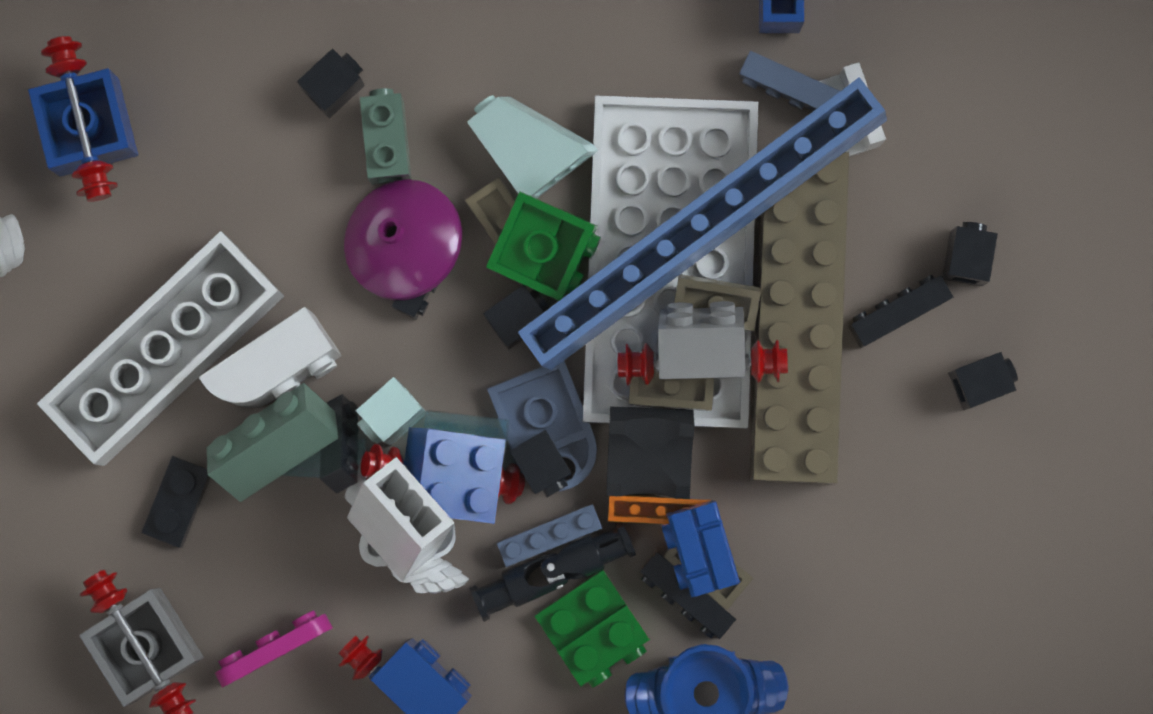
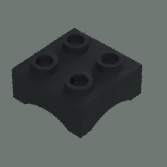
M610 406L607 496L643 493L664 495L675 499H690L695 425L694 411L690 409Z

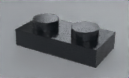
M172 456L141 533L178 548H183L211 478L207 474V469Z

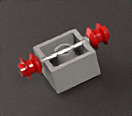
M729 301L710 303V308H693V304L686 302L668 304V309H660L659 356H656V360H654V351L647 343L644 344L641 352H632L629 344H626V352H618L617 357L618 378L626 377L627 386L630 385L633 377H642L645 384L649 385L654 378V368H656V372H659V379L746 377L745 370H749V366H751L752 376L758 383L761 382L764 374H773L777 382L780 380V374H788L787 348H779L778 340L775 341L772 349H763L760 341L757 340L751 348V358H749V354H745L743 307H735V303Z
M104 569L83 582L86 589L80 593V596L92 597L95 603L90 609L91 613L102 614L108 611V617L79 636L122 706L125 707L133 704L152 691L160 690L152 696L149 704L150 708L160 707L164 714H193L194 712L190 705L196 702V699L186 700L182 695L186 683L174 682L168 686L167 684L170 683L172 678L204 657L162 589H150L123 606L119 603L124 600L127 588L117 589L113 584L117 572L108 575Z

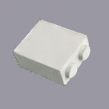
M397 457L363 482L347 516V519L402 581L434 557L454 525V521Z

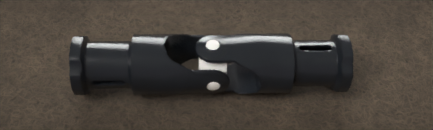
M619 522L616 523V528L594 538L590 535L570 543L559 554H547L502 573L501 579L480 588L474 585L470 587V591L477 609L485 622L490 619L491 614L511 605L515 607L524 605L563 587L570 579L575 580L588 577L604 570L605 564L625 555L629 557L636 556V552L623 523ZM541 566V571L549 584L542 587L529 585L528 579L530 574Z

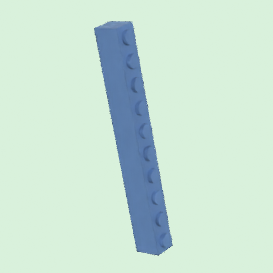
M857 78L518 331L519 335L541 366L552 370L885 123L887 117L884 108L861 78Z

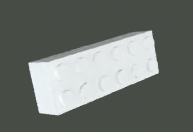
M220 231L47 393L37 405L93 464L105 466L273 308L284 295Z

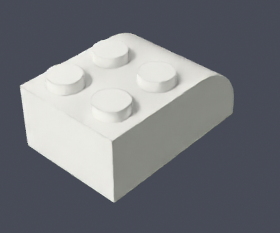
M303 307L199 376V379L210 393L224 401L246 408L261 407L273 402L283 393L292 391L310 376H315L316 379L325 376L337 367L335 360L342 355L317 317L306 307Z

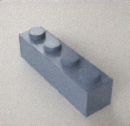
M752 51L749 52L739 73L740 78L744 79L743 84L754 89L760 86L766 89L765 93L776 99L782 96L790 100L788 104L801 110L803 107L814 111L840 92L833 87Z
M592 504L497 543L505 566L508 567L602 529V526Z

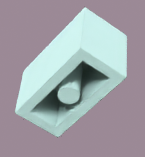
M395 377L390 379L355 410L362 417L357 425L369 439L377 444L383 441L390 446L409 430V427H413L427 414L425 409Z

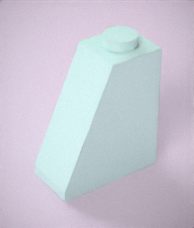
M494 95L487 97L474 108L477 114L467 121L518 194L521 191L534 198L540 197L598 151L594 144L512 97L495 98Z

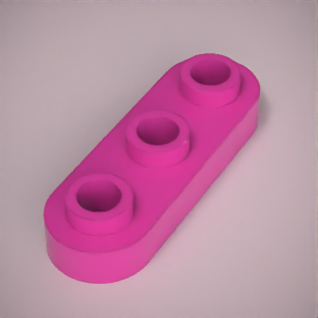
M313 610L292 621L295 629L289 633L280 636L278 630L255 641L258 649L252 653L243 656L241 650L218 661L221 669L214 674L221 687L223 688L331 630L333 627L327 615L323 614L318 617Z

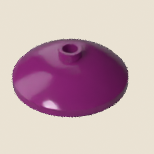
M411 179L389 182L369 193L353 211L344 238V252L347 265L358 283L379 297L391 300H407L419 297L437 287L454 267L462 243L461 221L453 203L436 187L426 182ZM397 226L395 235L388 237L389 229Z

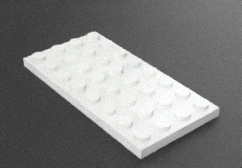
M595 96L593 144L598 151L593 155L590 222L598 226L595 234L601 236V240L592 259H589L588 279L757 154L758 102ZM755 219L681 274L753 286ZM678 276L586 344L583 422L609 423L610 406L661 408L629 405L630 385L627 386L626 377L618 378L617 357L618 352H626V344H629L632 352H641L644 344L647 343L654 351V360H656V356H659L660 309H668V304L674 303ZM745 330V354H749L750 358L751 331ZM750 366L749 370H745L746 377L714 378L712 411L693 410L694 427L748 428Z

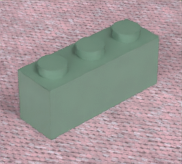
M302 383L292 391L280 395L274 403L259 413L247 417L241 425L226 435H221L213 440L206 447L207 474L239 502H242L337 440L336 413L305 383Z

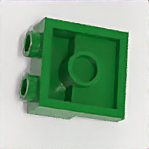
M519 191L486 268L560 301L581 285L584 274L578 272L584 256L592 259L601 240V236L595 234L598 226Z
M601 570L534 616L580 687L587 682L591 688L596 687L613 675L609 667L621 659L628 665L647 652L643 644L650 639L604 570Z

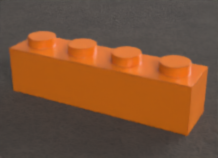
M633 495L609 496L608 521L668 524L666 514L711 501L712 499H675L672 497Z

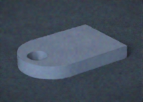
M565 361L552 370L540 367L487 388L511 450L546 430L560 455L571 459L576 468L574 476L566 481L568 486L560 491L571 489L586 479L596 460V439L589 422H583V406Z

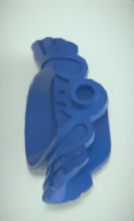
M700 644L687 648L678 656L668 657L669 665L631 675L627 680L624 695L625 705L629 714H770L784 708L789 684L783 667L775 661L737 658L735 651H728L717 645ZM703 681L714 683L719 691L717 701L710 706H702L694 698L695 687Z

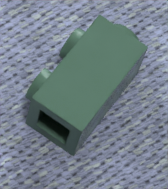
M388 88L372 90L369 92V96L360 97L367 178L371 185L385 184L404 179L412 180L405 106L401 93L394 94V90Z

